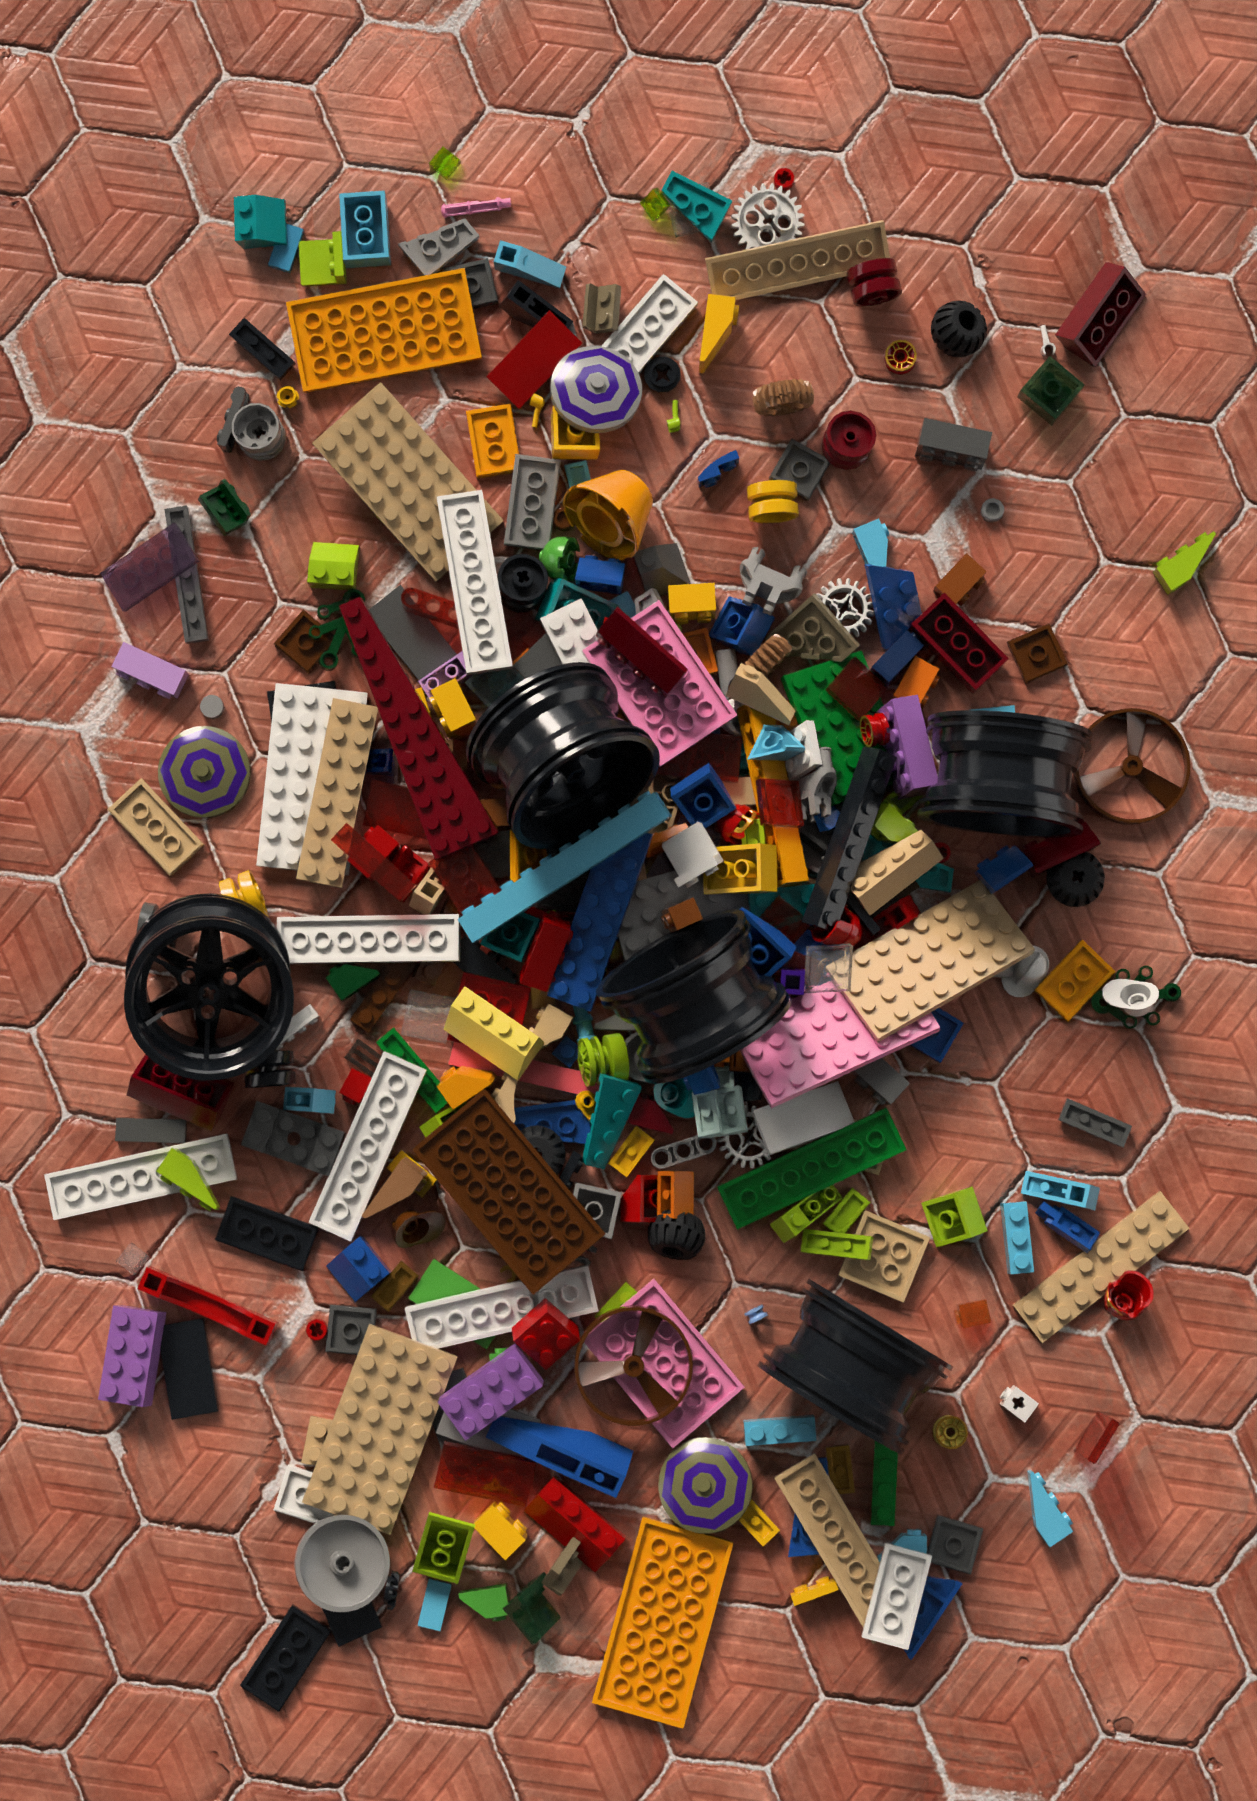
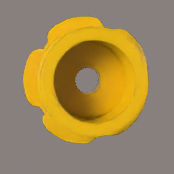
M291 386L281 388L277 392L278 404L283 408L294 407L299 399L298 392Z

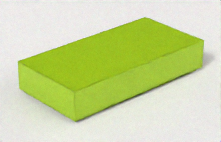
M852 1187L823 1224L832 1232L846 1233L871 1202Z

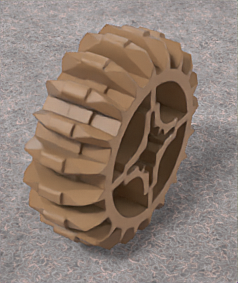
M786 379L784 381L771 382L770 384L758 387L753 392V407H755L756 413L764 416L770 415L773 417L796 413L808 409L814 404V390L809 381L802 379Z
M775 634L761 645L744 665L754 667L768 678L788 657L792 646L784 637Z

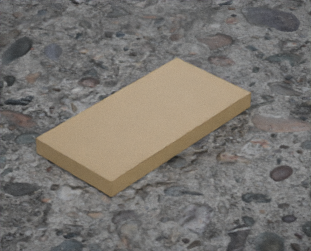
M142 778L107 809L169 876L177 872L204 846L200 839Z

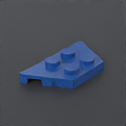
M865 564L881 646L884 649H889L922 614L914 573L909 570Z
M927 1576L909 1649H904L910 1660L913 1659L962 1586V1582L959 1580Z

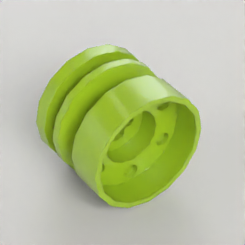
M620 1033L604 1035L601 1043L596 1036L591 1037L590 1040L588 1038L579 1039L578 1065L583 1082L587 1087L594 1086L595 1083L600 1085L598 1081L600 1073L628 1080V1052L624 1038Z

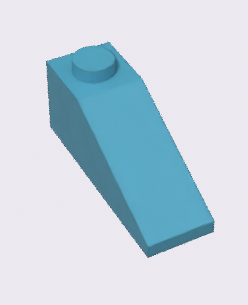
M876 519L854 528L852 535L864 563L886 567L889 531L885 523L881 524L880 520Z
M1026 1171L1021 1194L1095 1211L1100 1188L1085 1183Z

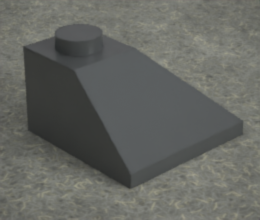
M677 543L655 545L637 551L633 556L645 592L654 588L657 589L659 596L662 597L668 595V585L691 584Z

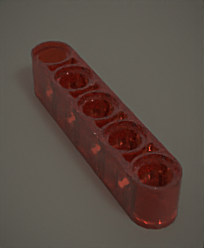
M407 588L402 592L401 601L403 608L407 612L459 629L457 619L453 620L449 617L450 612L455 610L454 601L416 588ZM409 596L418 598L417 603L414 605H409L405 601ZM431 603H437L440 606L436 612L428 611L427 607ZM505 620L507 636H509V625Z

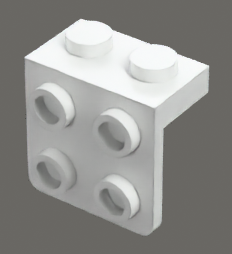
M700 822L695 823L662 844L663 850L679 877L674 879L678 888L684 884L687 888L699 881L698 876L703 873L709 876L719 870L717 865L724 861L703 824Z

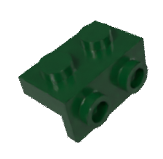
M226 479L221 480L217 487L200 495L198 498L200 504L224 536L246 525L251 516L247 504L241 501L234 486L229 484Z

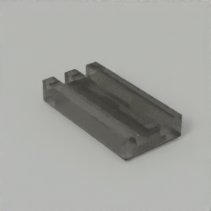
M357 1039L344 1058L373 1077L374 1072L351 1056L355 1053L374 1068H377L378 1064L357 1048L360 1045L379 1060L382 1055L360 1039Z

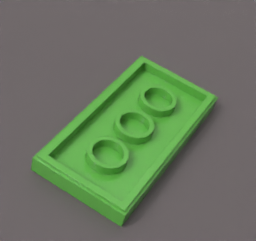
M433 1259L408 1299L419 1304L480 1290V1288L436 1259ZM495 1336L473 1341L487 1349Z

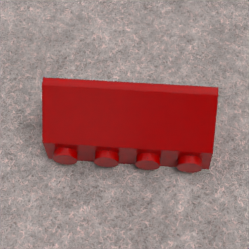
M555 1474L524 1509L530 1517L565 1547L573 1537L581 1543L576 1549L579 1553L577 1558L594 1572L613 1555L626 1538L620 1530Z

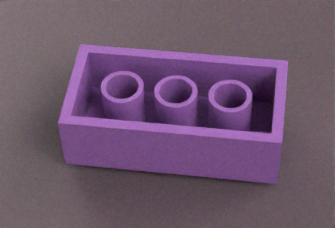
M918 695L891 699L877 713H883L889 724L887 733H890V740L883 747L887 750V753L897 757L892 770L894 779L892 783L893 790L897 793L898 800L925 795L926 789L938 782V775L928 734L926 733Z
M125 1305L113 1306L98 1400L138 1407L152 1406L167 1312Z
M513 1344L441 1395L438 1404L466 1441L543 1386L544 1380L522 1349Z

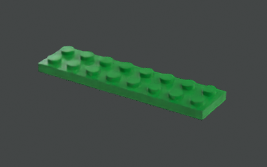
M887 1107L831 1134L717 1186L736 1228L739 1229L907 1149Z

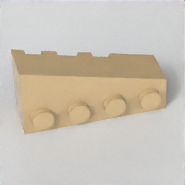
M920 830L861 862L849 894L852 893L866 912L871 915L940 862L943 857L933 840Z

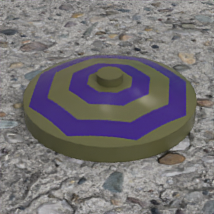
M211 726L193 727L176 735L163 750L158 764V780L166 799L180 812L196 818H213L232 810L245 796L251 778L250 761L240 742L228 732Z
M696 1438L682 1443L666 1458L659 1475L658 1491L663 1508L676 1524L691 1532L712 1534L730 1528L744 1515L752 1498L753 1479L748 1463L736 1448L719 1439Z

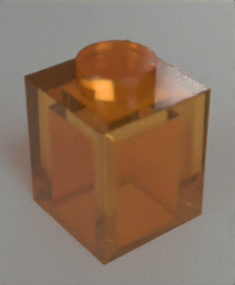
M986 1299L956 1304L957 1310H954L956 1324H961L962 1328L991 1323Z

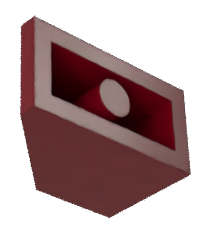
M640 1093L629 1115L627 1124L673 1135L674 1130L660 1106L656 1101L652 1100L653 1096Z

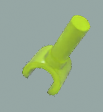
M678 400L672 401L673 419L666 420L669 433L680 430Z

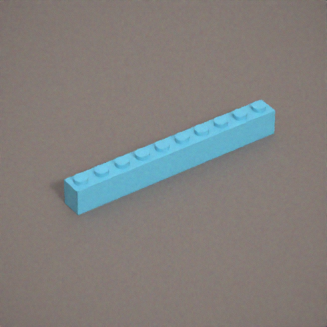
M647 791L637 798L639 802L632 807L630 804H627L617 811L619 815L611 819L609 816L599 822V828L591 832L589 829L580 834L578 842L573 845L571 842L563 845L558 849L560 853L556 856L548 855L539 861L540 866L533 870L530 867L520 873L521 878L516 882L510 880L500 886L502 891L496 895L492 892L481 899L482 904L474 907L471 905L461 912L463 916L458 918V921L471 942L480 941L672 817L657 792L651 794Z

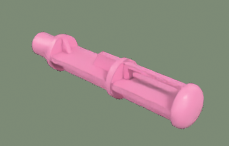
M496 197L495 200L443 204L441 213L444 218L480 212L500 211L502 208L511 207L510 198L501 199Z

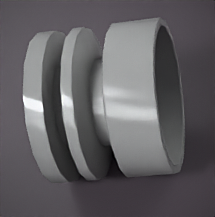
M251 403L242 407L235 414L232 421V433L236 442L248 457L258 461L269 460L276 457L283 450L286 442V431L276 413L269 406L261 403Z

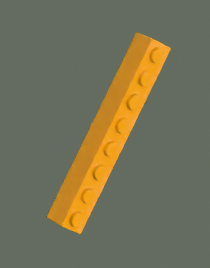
M743 705L737 709V715L746 759H748L763 724L776 725V720L749 706ZM747 760L757 812L762 815L759 819H764L766 842L777 847V888L798 886L809 881L808 869L805 864L785 761Z

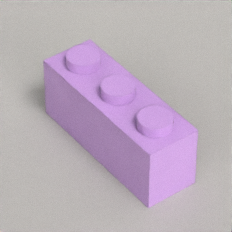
M125 642L122 643L111 666L117 671V676L125 680H129V677L138 680L137 685L147 690L151 686L158 690L157 694L167 699H170L171 696L178 698L189 675L186 670Z

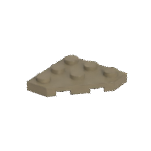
M815 593L764 638L767 641L775 634L784 637L792 646L788 656L817 660L828 659L842 662L860 646Z

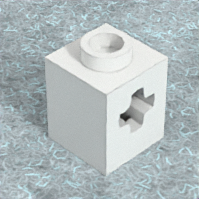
M1014 1385L1011 1388L1007 1387L1000 1396V1399H1002L1000 1405L1023 1422L1027 1421L1039 1404ZM1014 1397L1017 1399L1022 1397L1020 1399V1402L1022 1403L1021 1407L1015 1406L1013 1408L1014 1402H1012V1400Z

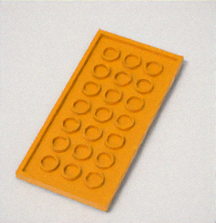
M465 268L286 302L303 393L482 359Z
M642 1516L592 1703L678 1728H684L733 1547V1541L708 1534L691 1532L680 1526Z

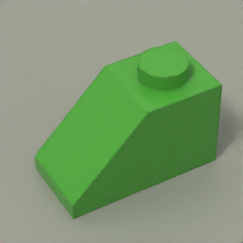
M507 1583L459 1591V1599L486 1619L492 1618V1621H502L506 1619L507 1615H510Z

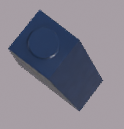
M907 630L871 667L869 673L885 690L923 649L924 645L922 644L923 640L915 632L910 633Z

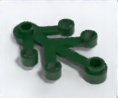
M350 589L344 593L342 600L330 605L319 606L317 617L321 620H327L331 613L340 611L339 606L349 602L350 598L361 597L365 602V596L360 590ZM320 610H327L328 615L322 616ZM343 616L320 626L314 625L310 627L308 632L309 638L317 641L323 634L336 630L329 650L324 652L319 660L321 668L326 671H332L337 667V652L345 633L352 646V656L358 658ZM318 630L320 634L313 636L311 631ZM330 659L333 664L328 666L324 663V660Z
M1147 965L1140 967L1134 981L1145 982V980L1150 979L1153 975L1152 968ZM1144 968L1149 970L1148 977L1142 975ZM1120 969L1115 973L1114 980L1120 979V972H1125L1126 979H1130V973L1126 969ZM1169 983L1158 990V999H1164L1167 1002L1177 1001L1181 996L1180 987L1174 983ZM1170 988H1173L1176 991V995L1174 997H1171L1168 994V990ZM1098 991L1092 996L1091 1006L1094 1011L1100 1014L1109 1012L1121 1021L1126 1029L1136 1027L1137 1018L1135 1016L1126 1015L1118 1007L1112 1006L1109 1003L1104 1007L1099 1004V1000L1103 998V991ZM1154 1011L1141 1016L1150 1026L1157 1025L1160 1022V1015ZM1151 1014L1155 1015L1157 1018L1155 1023H1151L1149 1021V1016ZM1127 1018L1133 1019L1134 1023L1132 1026L1126 1024Z

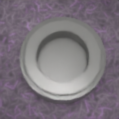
M995 498L986 500L981 507V516L987 522H997L1004 514L1002 502Z
M208 695L202 699L200 709L207 718L215 719L222 715L224 703L218 696Z

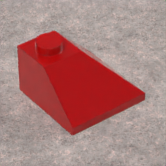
M658 1175L636 1176L621 1197L620 1222H655L657 1218L654 1216L657 1214Z

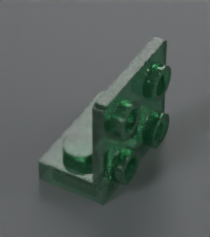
M545 1572L528 1582L502 1608L532 1645L537 1643L561 1618L542 1594L545 1588L541 1582L546 1576Z

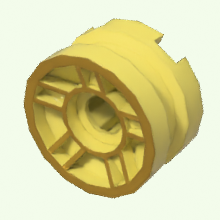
M944 1415L938 1418L932 1429L935 1441L940 1446L948 1449L959 1448L965 1443L968 1436L965 1422L952 1415ZM952 1428L955 1434L949 1437L946 1434V1430Z

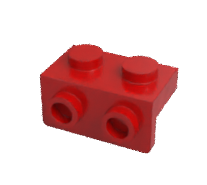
M404 845L395 853L389 865L380 872L376 881L404 903L432 866Z

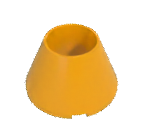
M617 470L576 484L566 491L563 497L565 515L572 527L576 525L583 534L580 538L588 546L607 558L619 559V561H623L628 557L632 558L636 554L653 505V497L649 488L638 476L626 470Z

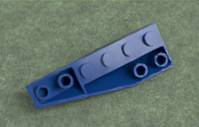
M500 1416L491 1423L486 1434V1438L614 1498H617L625 1480L634 1452L591 1431Z

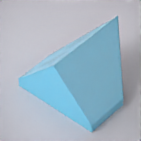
M763 724L762 730L747 760L786 761L804 752L805 747L783 725Z

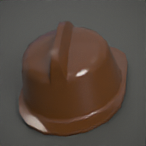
M407 1210L401 1213L392 1222V1227L396 1233V1244L401 1248H408L434 1240L445 1228V1217L436 1211L419 1213L414 1210Z

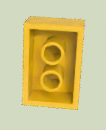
M456 678L430 690L433 696L429 699L438 718L443 716L439 720L448 738L453 736L455 740H461L469 736L477 721Z

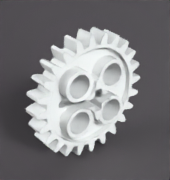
M762 183L759 191L753 186L752 194L746 190L744 192L746 199L739 197L737 200L741 206L734 205L733 210L738 214L731 215V219L737 221L731 225V228L738 229L733 236L741 237L738 245L745 243L747 245L746 250L796 239L794 236L801 237L802 232L798 228H803L805 224L799 222L804 217V214L797 212L801 209L802 205H794L797 197L790 199L791 191L788 190L785 194L782 193V186L778 190H774L773 183H771L769 189H766L764 183ZM771 200L774 202L775 209H766L764 201ZM754 205L759 206L761 213L755 209ZM746 215H755L757 217V223H748L746 220ZM765 218H766V219H768V218H771V219H772V222H771L770 224L767 223V224L765 225V224L763 223V221H764ZM785 218L788 220L789 227L781 228L778 224V219ZM774 229L780 233L781 237L776 236ZM760 233H769L771 241L763 242L760 238Z

